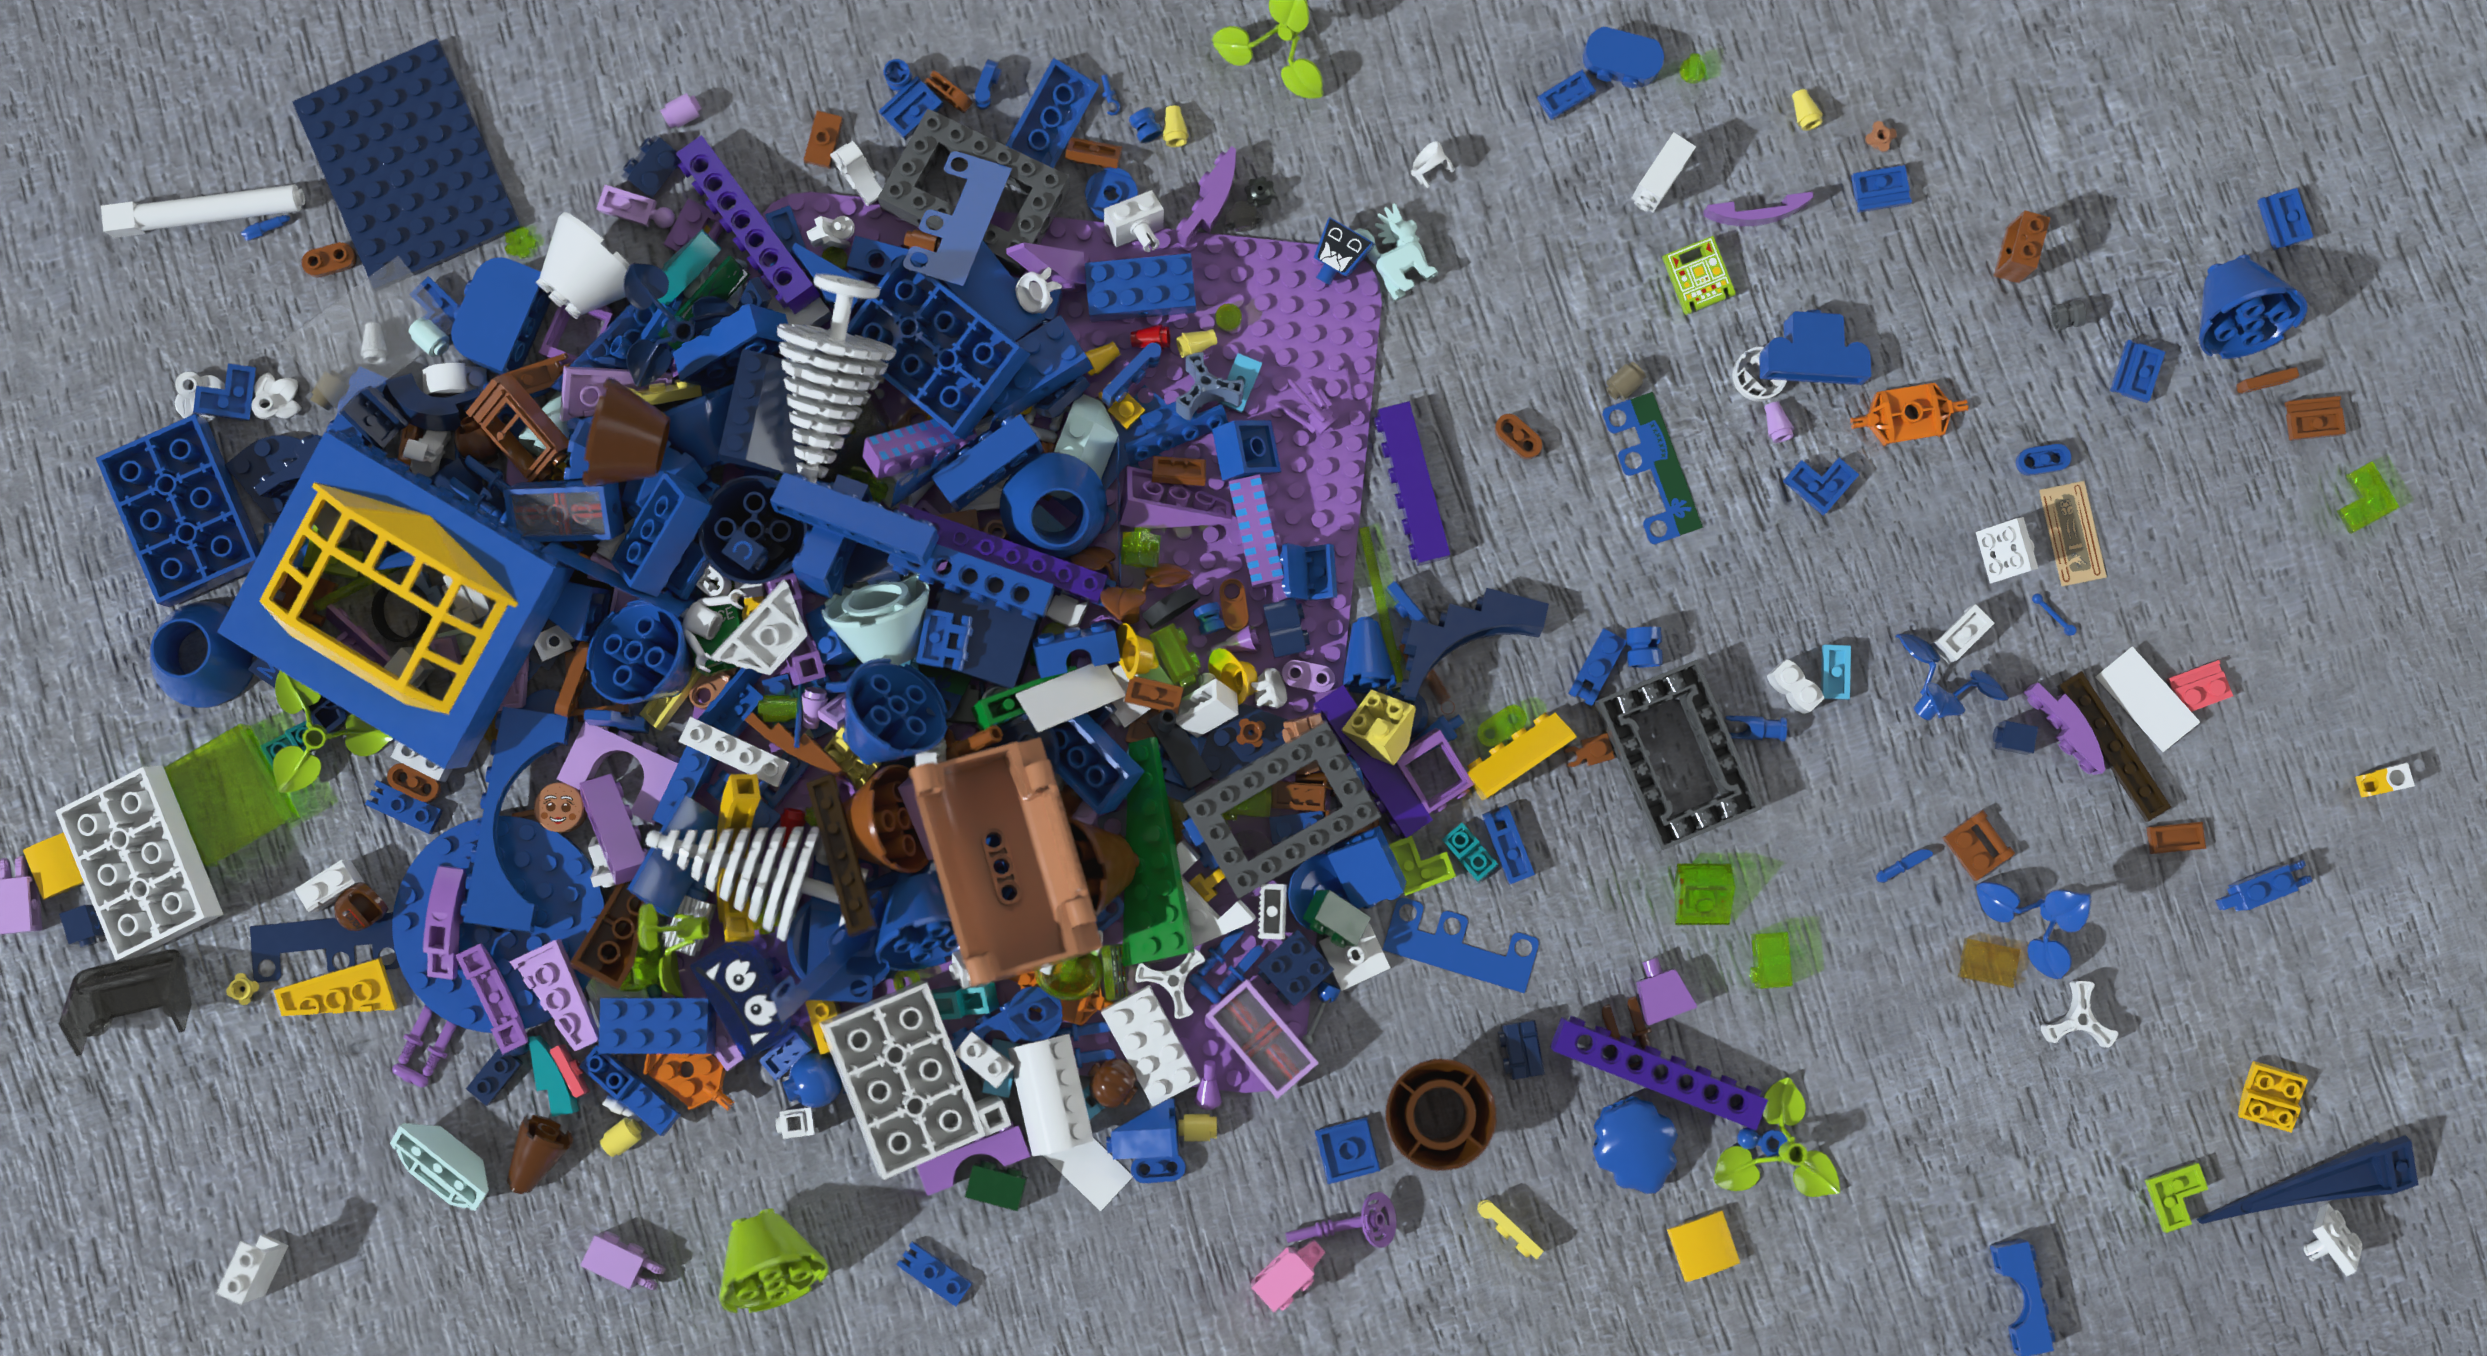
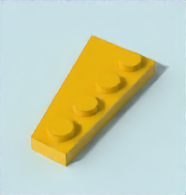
M381 957L273 990L282 1016L352 1011L371 1012L373 1010L391 1011L398 1009Z

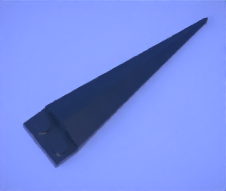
M2406 1135L2381 1144L2376 1141L2200 1216L2196 1220L2201 1224L2293 1205L2395 1194L2418 1186L2412 1141Z

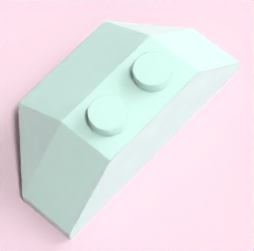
M1083 394L1082 397L1073 402L1054 452L1065 453L1079 458L1096 472L1100 480L1118 437V433L1102 401ZM1063 490L1046 493L1061 500L1075 496Z
M401 1124L390 1144L393 1149L397 1150L398 1156L407 1171L448 1204L476 1211L489 1191L483 1159L441 1126Z

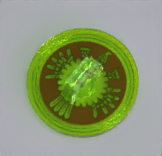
M1088 953L1053 965L1049 975L1040 970L1034 971L1038 985L1047 994L1062 1000H1079L1088 997L1097 990L1102 981L1103 968L1099 958Z

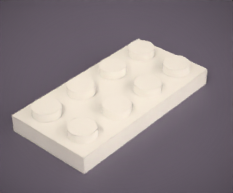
M1150 985L1101 1010L1128 1063L1135 1070L1136 1077L1152 1107L1201 1082L1200 1076Z

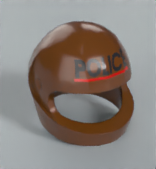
M363 882L344 890L338 896L334 907L337 921L341 926L350 931H361L370 927L375 921L383 918L389 910L379 895Z

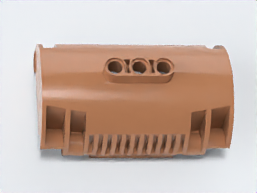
M1041 737L1025 742L1007 744L937 764L934 762L926 763L910 769L909 775L913 780L916 790L915 796L962 960L967 968L970 986L983 985L1015 977L1103 948L1095 924L1097 919L1052 766L1050 760H1047ZM989 835L997 836L1000 840V846L997 848L989 847L986 843V837ZM997 861L1004 862L1007 865V873L998 874L995 872L994 863ZM1002 888H1012L1015 892V898L1011 901L1005 900L1001 895Z

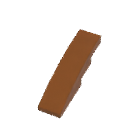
M753 712L745 719L762 736L794 757L821 770L842 777H846L849 774L811 736L804 733L800 737V747L795 748V735L784 725L777 723L771 728L760 716Z

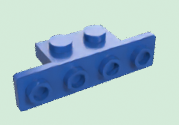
M1175 401L1141 415L1140 419L1147 435L1124 444V448L1130 464L1143 461L1151 456L1212 432L1213 428L1229 423L1225 409L1220 404L1198 414L1195 411L1192 419L1186 420L1176 412Z
M741 668L733 679L727 682L720 694L709 703L707 709L697 720L738 738L749 725L745 719L752 712L758 715L769 702L766 697L753 687L763 673L750 668Z

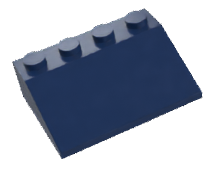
M742 349L719 450L720 461L780 474L784 472L790 475L794 473L799 474L797 463H804L805 460L795 456L794 446L803 445L807 447L808 444L800 443L793 439V428L803 427L790 422L789 412L793 413V411L800 410L788 405L787 394L792 395L795 392L788 390L785 386L784 378L787 376L792 378V375L786 373V370L783 369V359Z

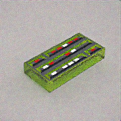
M1123 944L1102 946L1107 1001L1123 999L1128 996L1126 970L1122 963Z

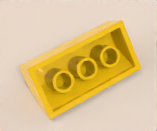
M1545 712L1533 720L1536 726L1528 731L1523 727L1511 735L1514 741L1506 746L1501 742L1489 750L1492 756L1484 761L1479 757L1467 765L1470 770L1467 774L1474 784L1472 787L1483 801L1577 736L1556 713L1549 716Z

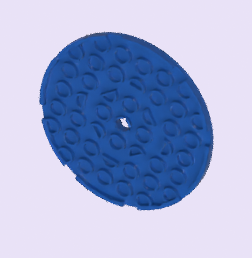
M499 816L497 830L498 846L505 870L521 895L530 904L539 906L534 933L504 929V931L499 932L495 927L463 922L459 924V953L480 943L483 944L503 976L518 1008L524 1027L528 1029L539 1026L553 1019L549 1011L544 1010L539 1003L541 1000L533 989L528 988L523 981L525 978L518 969H514L510 961L554 940L561 939L571 962L604 908L605 898L602 891L603 886L593 887L590 879L594 870L593 865L581 849L569 838L564 837L559 832L547 830L535 820L522 817ZM477 818L461 823L439 835L415 858L407 870L396 896L392 919V935L395 953L402 973L411 989L427 1007L455 1025L478 1032L492 1033V1023L471 979H466L459 962L458 977L453 980L428 977V953L423 952L427 909L437 869L439 866L466 868V879L468 873L472 874L474 863L471 862V852L473 846L477 847L479 836H476L475 833L477 821L479 819L482 820V818ZM466 889V891H465V900H466V901H467L468 893H469V890H467V889ZM573 969L584 993L591 978Z

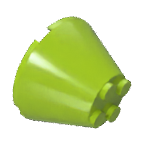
M772 1208L765 1209L759 1212L757 1216L749 1219L740 1218L732 1223L733 1229L729 1234L719 1300L722 1308L732 1313H737V1308H748L749 1313L776 1308L812 1290L810 1285L818 1279L822 1282L828 1274L829 1267L826 1259L781 1215L776 1214Z

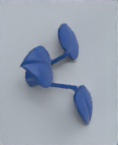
M1897 634L1895 636L1900 639L1903 646L1914 658L1928 663L1930 666L1924 687L1920 691L1923 696L1914 706L1915 712L1920 717L1930 721L1936 713L1938 718L1964 714L1965 707L1957 696L1970 686H1977L1980 692L1990 698L2008 701L2009 697L2000 684L1990 675L1980 670H1972L1970 676L1973 680L1968 681L1952 694L1947 692L1938 684L1931 682L1936 668L1935 662L1940 661L1937 651L1928 642L1910 634Z
M1993 882L1977 884L1976 890L1981 907L1995 921L2010 922L2014 919L2015 913L2021 914L2040 907L2041 916L2045 920L2050 921V924L2043 936V940L2033 939L2030 941L2028 956L2034 967L2042 974L2053 979H2061L2071 967V954L2062 943L2054 940L2049 941V936L2056 923L2064 931H2079L2089 917L2091 895L2067 890H2054L2046 896L2045 900L2039 899L2033 904L2019 908L2020 897L2011 888Z

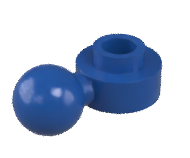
M1747 1127L1741 1129L1737 1135L1738 1144L1742 1148L1753 1149L1756 1146H1760L1762 1152L1769 1157L1778 1156L1780 1146L1787 1142L1785 1135L1774 1129L1764 1132L1761 1136L1754 1129ZM1772 1138L1778 1140V1145L1775 1148H1770L1768 1145L1769 1140Z

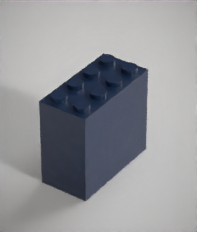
M949 562L946 565L944 575L949 574L952 570V564ZM968 571L964 575V582L966 584L975 583L978 573ZM994 580L990 583L989 589L992 593H999L1002 591L1004 583L1001 580ZM940 586L935 602L938 603V611L953 613L954 625L961 624L962 615L973 617L971 625L973 634L972 637H969L966 651L969 653L968 661L964 662L963 671L952 670L954 659L947 657L945 666L941 669L972 677V679L1008 689L1020 686L1033 649L1031 640L1036 639L1043 618L1038 616L1037 620H1032L1022 616V611L1012 607L1011 612L996 607L995 601L986 598L985 603L970 598L971 593L960 590V593L957 594ZM1025 588L1019 589L1015 594V599L1018 602L1026 601L1030 596L1029 590ZM951 633L948 649L956 650L957 634Z

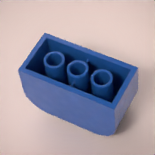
M502 257L489 259L480 265L473 279L469 280L465 286V297L462 304H459L454 312L455 320L451 329V337L455 348L478 367H482L497 375L523 367L551 302V299L548 297L551 292H545L536 283L541 271Z

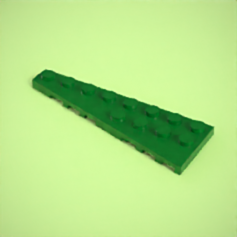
M1157 737L1129 743V756L1145 772L1127 794L1126 841L1129 843L1132 851L1138 855L1139 866L1135 868L1132 882L1124 889L1123 967L1195 952Z

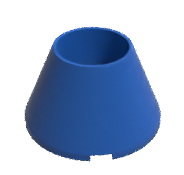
M1058 452L1038 454L1019 464L1005 481L999 503L1001 521L1006 533L1014 543L1059 559L1067 558L1086 549L1099 535L1107 515L1106 492L1096 472L1079 458ZM1063 490L1076 495L1080 500V510L1076 520L1068 528L1058 532H1048L1032 523L1033 508L1036 502L1046 493Z
M211 601L189 603L170 613L157 628L150 647L151 670L157 684L173 700L196 708L216 707L237 697L252 680L254 674L248 669L251 666V659L254 654L217 633L230 609L229 606ZM201 629L208 642L207 656L197 670L186 674L179 663V648L183 640L190 633Z

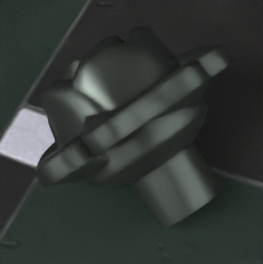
M1264 176L1258 179H1250L1249 186L1244 188L1247 194V202L1249 204L1254 203L1256 208L1262 205H1271V199L1276 197L1273 182H1266Z

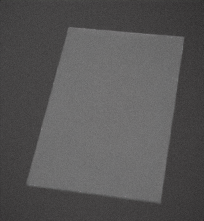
M397 256L293 332L281 343L338 414L341 415L339 413L358 390L367 386L379 387L425 353L411 339L409 328L413 322L422 317L426 320H431L446 335L451 333L453 322L400 257Z

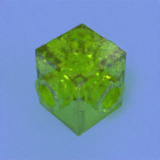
M1135 527L1134 532H1123L1120 564L1136 568H1157L1161 536L1150 533L1151 529Z

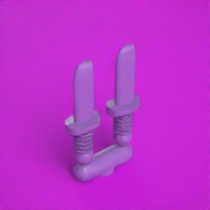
M426 1005L421 1011L410 1035L407 1033L404 1035L403 1038L407 1039V1044H405L401 1052L402 1054L398 1058L400 1063L395 1064L392 1068L395 1075L421 1088L428 1085L429 1080L427 1077L433 1074V1070L436 1068L440 1057L446 1059L448 1054L444 1053V1050L456 1028L455 1024L447 1021L434 1047L431 1045L428 1047L427 1050L431 1054L425 1064L426 1066L422 1070L423 1075L403 1065L409 1062L417 1045L422 1047L424 1043L420 1038L432 1016V1010Z

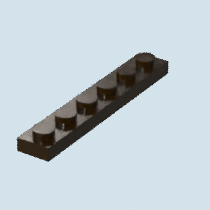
M2080 671L2057 685L2061 694H2066L2086 718L2099 743L2103 758L2145 822L2151 821L2170 809L2171 806L2084 673Z
M833 774L810 781L806 785L848 935L854 937L876 929L877 924L842 799Z

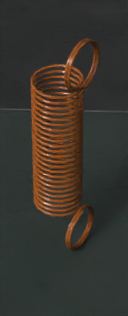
M1432 669L1428 676L1431 677L1432 686L1437 690L1438 699L1442 702L1440 703L1442 711V704L1450 701L1448 700L1450 695L1447 694L1448 692L1441 683L1442 681L1439 680V676Z

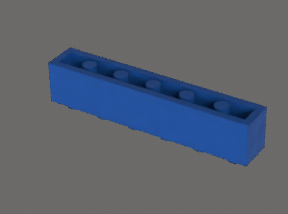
M784 472L770 500L775 512L925 567L939 539L934 525L926 520L920 519L916 521L910 519L904 512L894 510V512L888 511L877 502L869 501L867 503L861 501L852 493H839L825 483L820 482L817 485L809 482L806 477L797 473L790 475Z

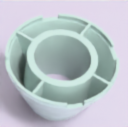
M910 572L908 576H904L902 581L898 582L882 581L879 584L869 585L868 582L853 583L852 588L843 587L842 596L834 594L832 599H827L825 601L826 608L822 610L825 621L862 663L873 659H891L890 664L901 665L910 661L918 654L928 604L929 584L918 580L919 575Z

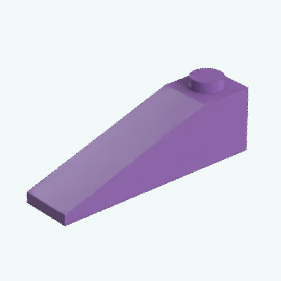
M1127 466L1120 501V524L1143 529L1231 524V502L1203 491L1194 493L1183 488L1184 485L1154 483L1152 482V471Z

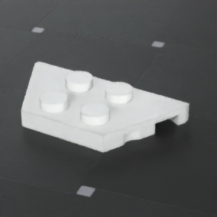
M785 579L776 586L711 655L714 660L728 662L741 668H750L757 672L771 675L808 636Z

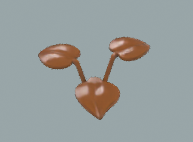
M1092 546L1069 557L1071 563L1093 571L1105 567L1108 570L1110 579L1116 581L1112 565L1110 564V562L1115 561L1116 555L1111 550ZM1155 564L1145 570L1147 579H1145L1141 590L1136 588L1122 589L1116 585V587L1103 590L1100 593V599L1103 605L1122 623L1134 624L1140 620V606L1146 601L1145 593L1151 583L1156 587H1170L1193 577V574L1174 564Z

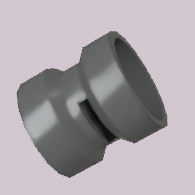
M2076 300L2071 301L2069 305H2064L2063 303L2052 305L2051 319L2054 328L2059 331L2067 329L2071 325L2074 327L2084 326L2086 324V310L2083 302Z

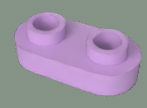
M1291 660L1282 669L1283 681L1293 688L1325 693L1331 690L1335 683V675L1327 666ZM1296 668L1300 671L1301 674L1298 678H1293L1290 675L1292 669ZM1319 674H1324L1327 681L1320 684L1317 682L1316 677Z

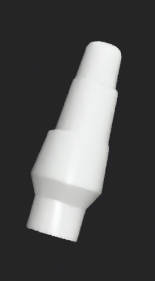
M607 1095L602 1105L608 1107L611 1112L619 1115L622 1114L638 1122L641 1120L623 1102Z

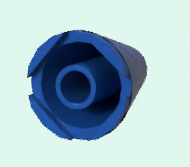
M1360 617L1357 619V622L1352 624L1343 685L1345 688L1349 687V692L1361 694L1369 693L1370 690L1378 692V687L1386 686V690L1392 689L1396 686L1397 680L1379 622L1373 620L1372 617Z

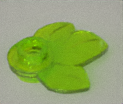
M852 466L850 468L851 475H842L867 484L874 502L880 503L887 496L889 490L887 484L881 479L873 478L871 473L862 467Z

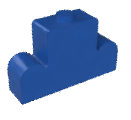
M1817 309L1806 312L1795 311L1784 321V338L1776 337L1762 349L1759 356L1760 379L1862 385L1871 378V355L1867 346L1860 342H1852L1847 347L1845 346L1843 315L1821 313V310Z

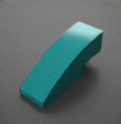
M704 230L698 232L664 263L661 270L668 277L669 288L666 295L658 299L660 303L669 305L721 251V247Z
M995 982L972 986L966 989H962L960 985L930 990L941 1020L958 1019L965 1015L990 1013L999 1007Z
M541 1035L528 1037L536 1091H548L551 1117L579 1112L577 1098L571 1093L550 1054L552 1047Z

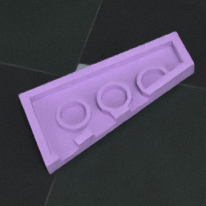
M564 366L560 420L563 422L575 417L594 415L599 395L604 397L606 395L607 388L603 386L607 378L616 379L624 386L631 387L636 391L649 389V385L637 387L634 384L629 369ZM666 371L651 384L665 383V386L672 385V373Z
M561 939L554 940L510 961L514 969H518L525 978L523 981L528 988L533 989L541 1000L539 1003L544 1010L549 1011L555 1020L554 1024L574 1051L581 1050L599 1041V1029L575 972L571 967Z

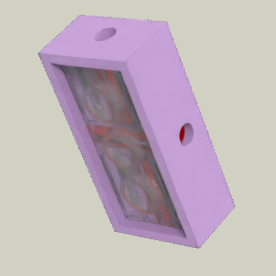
M1247 979L1205 1015L1276 1099L1281 1097L1318 1064L1313 1055Z

